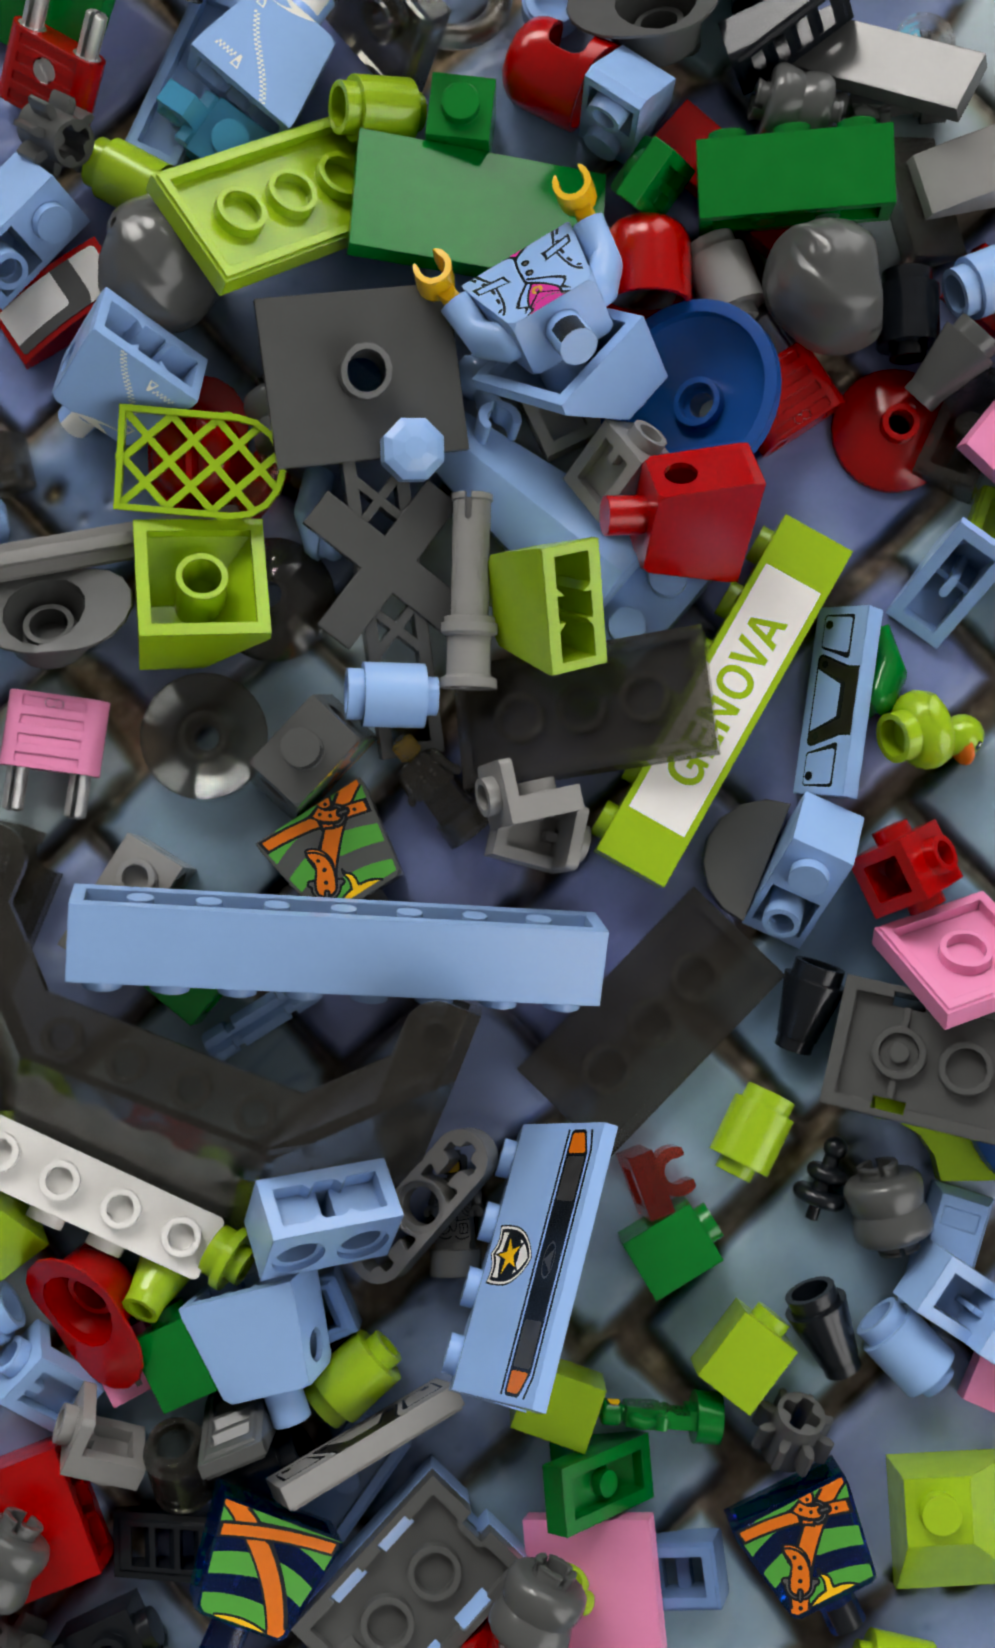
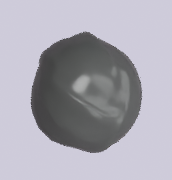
M147 193L125 201L112 211L107 222V235L98 258V288L100 293L105 287H108L171 334L181 333L193 328L208 314L219 295L160 209Z
M823 217L796 224L786 230L776 240L765 264L762 290L765 306L777 324L807 350L827 356L851 354L874 343L883 328V288L879 275V254L876 241L871 232L848 219Z

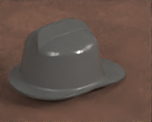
M568 0L566 13L571 23L584 33L611 39L612 42L628 47L657 67H666L699 52L701 47L702 21L710 16L717 6L718 0Z
M100 569L72 570L0 583V648L14 652L18 658L32 667L45 670L59 669L73 664L88 649L111 638L126 623L133 607L132 590L123 577L109 570Z

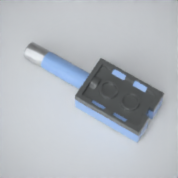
M430 1454L310 1585L312 1590L302 1605L299 1607L295 1603L291 1631L308 1648H460L489 1616L493 1603L503 1591L504 1580L511 1563L522 1557H527L524 1544L487 1508L477 1518L471 1512L468 1489Z

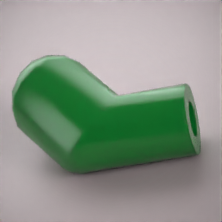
M889 624L881 626L868 719L876 714L882 716L892 710L907 679V670Z

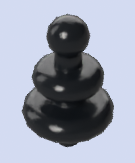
M832 1136L825 1141L823 1148L825 1156L822 1162L811 1161L808 1163L807 1173L814 1178V1181L802 1180L795 1182L793 1185L794 1195L809 1204L805 1217L813 1221L818 1220L821 1209L839 1212L845 1207L844 1198L832 1190L833 1186H843L847 1181L845 1172L839 1169L838 1165L840 1159L844 1158L847 1154L848 1146L846 1141L839 1136Z

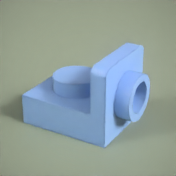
M36 1319L21 1336H14L13 1340L7 1342L0 1352V1405L51 1432L54 1431L56 1419L62 1405L65 1402L74 1403L83 1381L97 1384V1398L104 1392L102 1384L92 1378L76 1360L51 1347L49 1325L39 1319Z

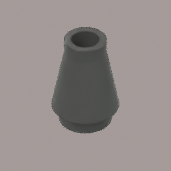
M965 313L953 325L947 321L914 377L904 388L928 410L933 412L944 400L994 365L991 358L995 355V339Z

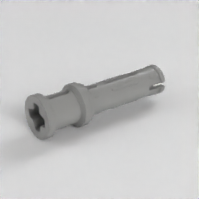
M457 491L452 493L451 499L453 502L451 615L444 616V622H441V634L447 636L446 675L440 677V688L461 691L497 690V679L491 676V638L498 635V624L495 623V617L489 616L488 569L493 494L484 491H471V497H467L466 491Z

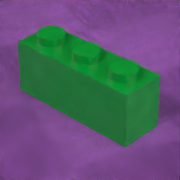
M854 116L839 121L837 127L811 129V125L806 122H788L774 127L772 133L747 135L746 130L741 128H722L709 133L707 139H696L699 236L721 228H729L733 233L789 229L796 224L823 217L848 219L856 223L888 221L897 202L894 122L876 123V119L871 116Z

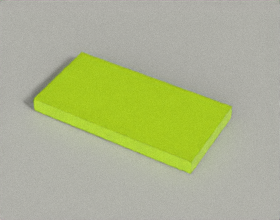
M328 116L153 173L149 178L146 191L217 294L222 296L347 248L356 142H350L345 135L335 134L331 128Z

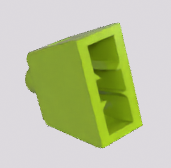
M589 537L548 543L490 555L488 560L489 606L492 607L495 623L498 624V635L495 636V639L500 647L552 676L608 663L599 538Z

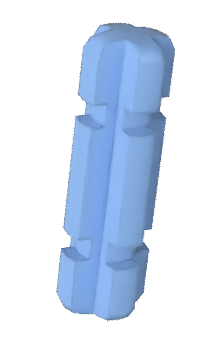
M268 992L231 1015V1022H220L204 1032L201 1037L203 1045L215 1062H223L241 1051V1044L245 1043L247 1046L292 1019V1012L297 1011L301 1013L320 999L299 1001L286 997L284 992Z

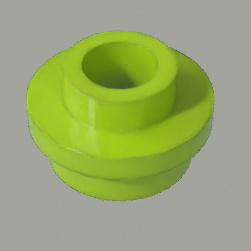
M225 1225L216 1233L207 1246L198 1268L202 1274L209 1277L208 1285L213 1289L220 1291L229 1282L235 1286L239 1285L254 1264L255 1259L246 1228L242 1227L237 1231L231 1226Z

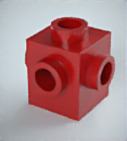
M905 818L874 832L871 835L876 845L857 855L852 868L875 919L907 908L910 916L932 909L946 901L942 890L963 877L958 866L955 847L949 838L943 835L936 819L911 828L908 819Z

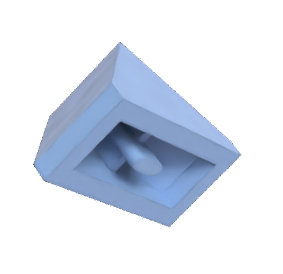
M962 517L937 539L888 607L886 613L937 649L995 583V539L965 517Z

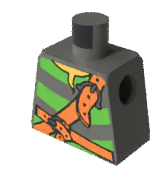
M313 694L252 758L249 763L251 782L293 820L322 800L376 741V734L368 727H361L360 720H345L344 705L332 694Z
M360 777L256 843L260 852L300 896L390 901L383 889L404 876L403 869L371 793Z

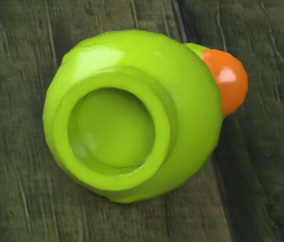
M911 690L901 695L891 712L882 715L876 726V738L879 748L889 761L893 763L906 761L916 768L925 770L935 769L944 765L952 756L959 764L970 765L974 761L975 753L981 748L985 739L984 729L980 721L967 714H957L951 717L943 701L936 694L924 690Z

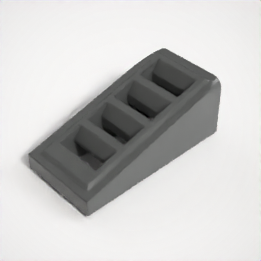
M218 1390L209 1394L204 1409L197 1466L202 1480H211L265 1458L277 1429L273 1427L264 1398L231 1405L222 1399Z

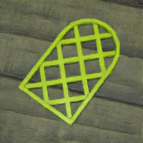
M119 403L113 509L215 518L219 521L252 518L270 508L280 495L287 470H279L277 482H275L266 471L276 462L275 454L273 453L260 464L245 446L260 432L266 435L273 445L271 431L256 419L233 414L229 411L220 413ZM134 413L164 415V417L147 430ZM179 417L208 419L210 421L193 434ZM128 419L142 436L125 450ZM225 421L239 422L253 426V428L239 439ZM173 422L188 440L169 456L154 437ZM219 426L232 441L233 445L215 460L200 441ZM149 443L163 459V462L145 477L130 458ZM195 447L209 466L194 479L190 480L175 462L191 448ZM240 451L254 467V470L236 485L221 466ZM125 465L138 479L139 483L123 496ZM170 468L185 486L166 501L151 483ZM216 472L230 488V491L214 505H211L197 486ZM261 476L273 491L263 503L255 507L242 491ZM146 489L160 506L128 503ZM189 493H192L205 510L173 507ZM235 497L248 510L232 513L218 512Z

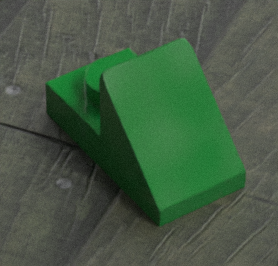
M637 1430L592 1434L585 1454L552 1442L549 1443L551 1461L542 1465L548 1533L569 1538L654 1498L648 1432Z

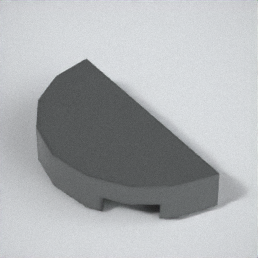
M764 799L741 804L721 817L705 839L701 866L705 874L707 888L716 899L715 901L718 906L739 921H744L791 805L789 803Z

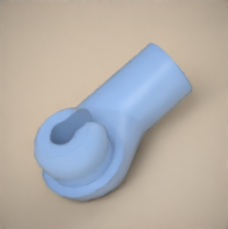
M322 466L305 468L294 508V516L304 552L316 561H320L321 557L329 561H337L343 555L302 524L324 494L332 490L334 474Z

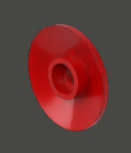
M886 369L862 377L844 393L845 405L833 414L831 440L835 455L848 475L869 489L883 493H903L915 490L936 477L952 455L956 440V422L952 407L946 399L931 412L904 387L914 377V372ZM898 415L906 419L909 425L908 433H895L889 426V417Z

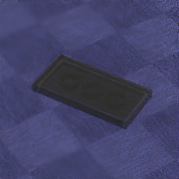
M702 624L606 640L608 663L553 676L544 673L517 656L491 661V676L497 679V690H454L463 789L469 794L475 793V782L479 778L478 767L504 758L512 760L516 782L519 784L554 776L555 780L720 755L707 644Z
M691 887L603 978L600 1006H580L579 1010L570 1012L520 1063L517 1070L571 1123L606 1122L618 1126L611 1153L612 1156L784 978V973L695 887Z

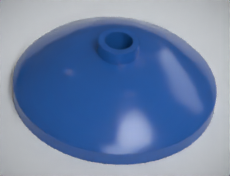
M713 299L682 301L663 308L648 317L645 321L668 378L630 420H608L627 422L642 420L653 425L666 438L667 445L665 448L669 453L733 443H749L754 454L772 427L779 407L782 385L778 354L763 327L739 307ZM713 400L710 411L705 416L700 417L701 407L706 402ZM600 418L601 424L604 422L605 418Z

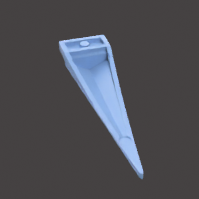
M356 358L348 363L347 373L349 381L356 389L370 392L379 387L381 375L374 362L367 358ZM465 412L469 449L467 451L444 453V462L434 473L453 493L466 491L467 497H471V491H484L493 494L490 534L505 551L589 537L599 538L607 657L632 677L712 583V580L653 574L641 569L630 536H604L600 523H598L563 479L566 475L565 472L516 442L509 440L508 437L493 428L490 430L486 444L478 443L473 430L477 418Z

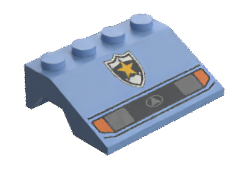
M606 1122L524 1124L517 1135L516 1141L508 1138L504 1139L495 1171V1176L506 1179L499 1204L487 1202L477 1240L488 1243L481 1269L473 1266L469 1267L460 1298V1306L471 1308L463 1335L451 1333L441 1368V1373L452 1376L449 1391L524 1413L530 1411L546 1414L618 1126Z

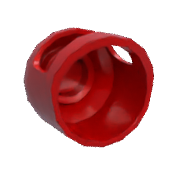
M538 16L525 23L517 31L509 45L502 69L503 87L513 104L559 128L573 133L580 124L585 74L592 64L620 47V45L605 38L595 36L588 43L584 51L579 53L566 51L560 48L563 21L549 16Z
M639 212L619 219L609 228L623 262L618 295L641 289H658L677 294L673 304L692 300L691 240L681 223L665 214ZM614 304L607 306V308L644 316L645 320L661 310H631L620 308Z

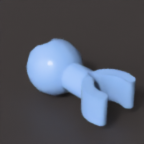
M473 354L464 355L458 363L462 396L468 400L475 401L478 409V416L473 429L476 440L480 444H486L492 426L489 417L492 418L495 424L505 429L509 440H515L522 423L521 414L517 408L508 402L502 401L498 395L476 389L471 380L489 360L480 359Z

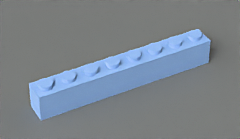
M74 883L68 903L65 982L81 983L84 989L95 992L115 991L120 989L122 985L149 986L151 991L164 995H179L187 993L190 988L217 989L219 994L232 998H247L256 995L257 991L284 992L286 997L299 1001H314L321 999L323 994L349 995L352 1000L366 1004H380L388 1001L389 997L414 998L416 1002L432 1007L449 1006L453 1003V1000L478 1001L484 1007L498 1010L515 1008L517 1003L541 1004L544 1008L551 1011L569 1013L579 1010L580 1006H600L609 931L596 912Z

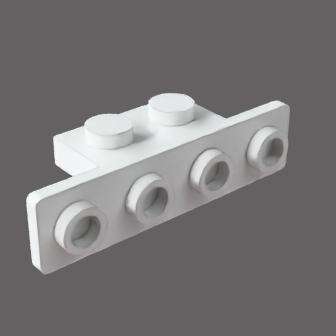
M0 1114V1191L30 1204L25 1214L26 1216L59 1231L62 1230L65 1222L89 1232L85 1243L111 1256L121 1258L124 1250L127 1249L189 1279H197L201 1273V1270L198 1268L200 1260L213 1237L223 1227L224 1220L222 1217Z

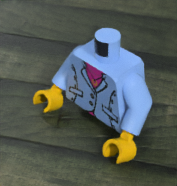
M577 164L584 184L576 193L567 194L563 192L556 175L552 179L553 191L561 209L569 216H575L578 223L573 228L569 222L564 223L463 284L461 287L464 292L459 293L455 288L452 262L449 255L442 249H432L435 263L442 272L439 276L426 277L420 272L419 267L415 263L413 264V274L420 295L426 300L432 302L441 301L444 307L441 309V313L474 356L480 359L503 363L516 361L531 374H541L563 360L570 365L585 363L595 353L598 344L597 340L610 333L614 325L606 307L617 299L623 262L603 213H595L593 209L597 200V192L586 166Z

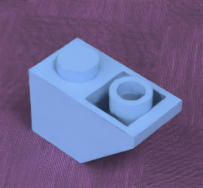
M621 45L592 64L585 74L578 136L582 137L589 150L606 161L616 159L620 163L625 164L644 136H652L670 109L676 78L628 47Z
M17 151L0 167L1 310L90 222L89 218L52 174L38 164L18 155Z
M805 791L778 837L742 923L800 949L854 866L864 817Z

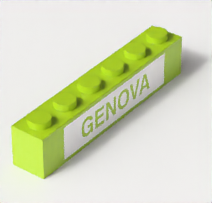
M787 514L784 515L774 531L763 525L745 556V560L754 564L749 576L743 585L738 582H731L714 611V614L724 619L712 640L704 635L700 636L683 666L684 669L693 673L684 691L680 695L670 690L652 721L653 724L662 728L650 750L639 745L625 768L621 778L631 784L619 805L608 800L594 823L591 834L600 839L593 852L656 888L665 887L853 551Z

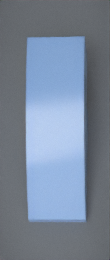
M928 1238L893 1293L914 1311L969 1346L978 1355L995 1365V1282Z

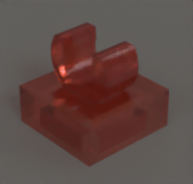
M638 1144L616 1153L638 1214L651 1222L675 1212L669 1195L676 1197L685 1196L696 1187L695 1181L691 1177L686 1176L677 1181L669 1182L665 1176L667 1163L684 1155L683 1149L680 1146L673 1144L663 1145L653 1153L652 1149Z

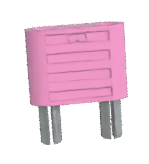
M10 689L0 753V765L7 766L1 807L10 811H21L24 809L29 769L68 774L69 780L64 816L70 819H85L92 778H100L111 703L82 697Z

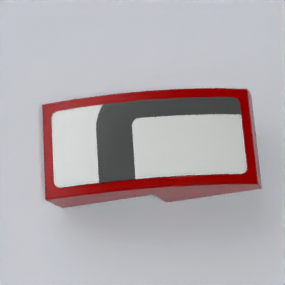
M95 236L73 248L41 270L3 310L0 309V331L27 370L70 345L78 332V328H80L100 294L98 288V258L102 247Z

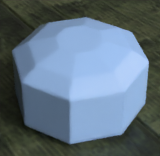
M400 418L380 439L381 465L398 482H424L444 462V436L426 418Z

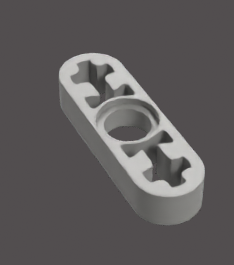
M469 1127L445 1133L395 1189L404 1213L399 1229L409 1234V1236L398 1239L389 1250L388 1256L394 1263L388 1262L378 1265L374 1258L352 1262L356 1273L362 1279L373 1284H384L407 1274L491 1178L497 1168L498 1151L493 1139L486 1132ZM456 1146H474L476 1151L472 1154L471 1160L477 1167L475 1170L470 1168L459 1171L449 1182L437 1176L449 1173L459 1161L460 1156L454 1149ZM420 1186L430 1189L438 1199L439 1211L435 1220L430 1224L419 1222L410 1210V1198L413 1192Z

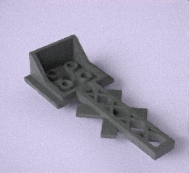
M416 285L256 298L253 304L277 471L339 464L344 503L327 491L302 523L353 564L354 576L317 623V626L348 650L362 634L366 662H382V655L397 638L415 652L416 663L426 664L428 677H435L428 623L441 633V622H444V616L451 615V588L420 564L419 557L452 515L453 502L448 495L429 480H426L415 496L411 498L410 483L398 482L392 475L379 492H376L357 476L355 462L381 460L380 439L400 418H426L444 436V453L467 451L469 449L454 329L441 313L444 305L441 301L432 302L423 298ZM367 358L374 362L381 375L380 385L376 390L364 392L356 389L351 384L347 373L348 363L351 360ZM392 491L394 492L395 506L386 500ZM360 496L370 503L363 513ZM377 510L394 522L385 535L368 523ZM391 594L406 605L395 620H392L380 610ZM410 619L412 634L404 629V626ZM377 623L387 630L380 640ZM439 709L437 716H427L425 732L427 740L416 741L418 749L409 756L422 755L423 751L424 754L445 751ZM375 727L379 759L407 757L400 753L398 749L400 743L393 744L391 728Z

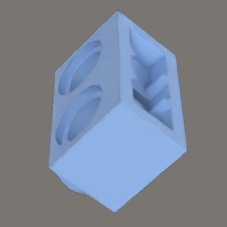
M383 1157L256 1180L244 1224L260 1280L264 1281L386 1256L389 1253L404 1213Z

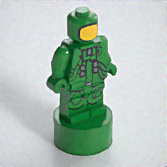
M693 1389L689 1401H683V1406L670 1405L667 1402H659V1400L624 1398L621 1402L620 1399L604 1398L598 1417L603 1425L618 1426L622 1421L625 1427L637 1428L642 1431L655 1430L667 1432V1429L684 1430L689 1432V1438L693 1444L720 1445L724 1434L725 1406L723 1395L720 1392Z

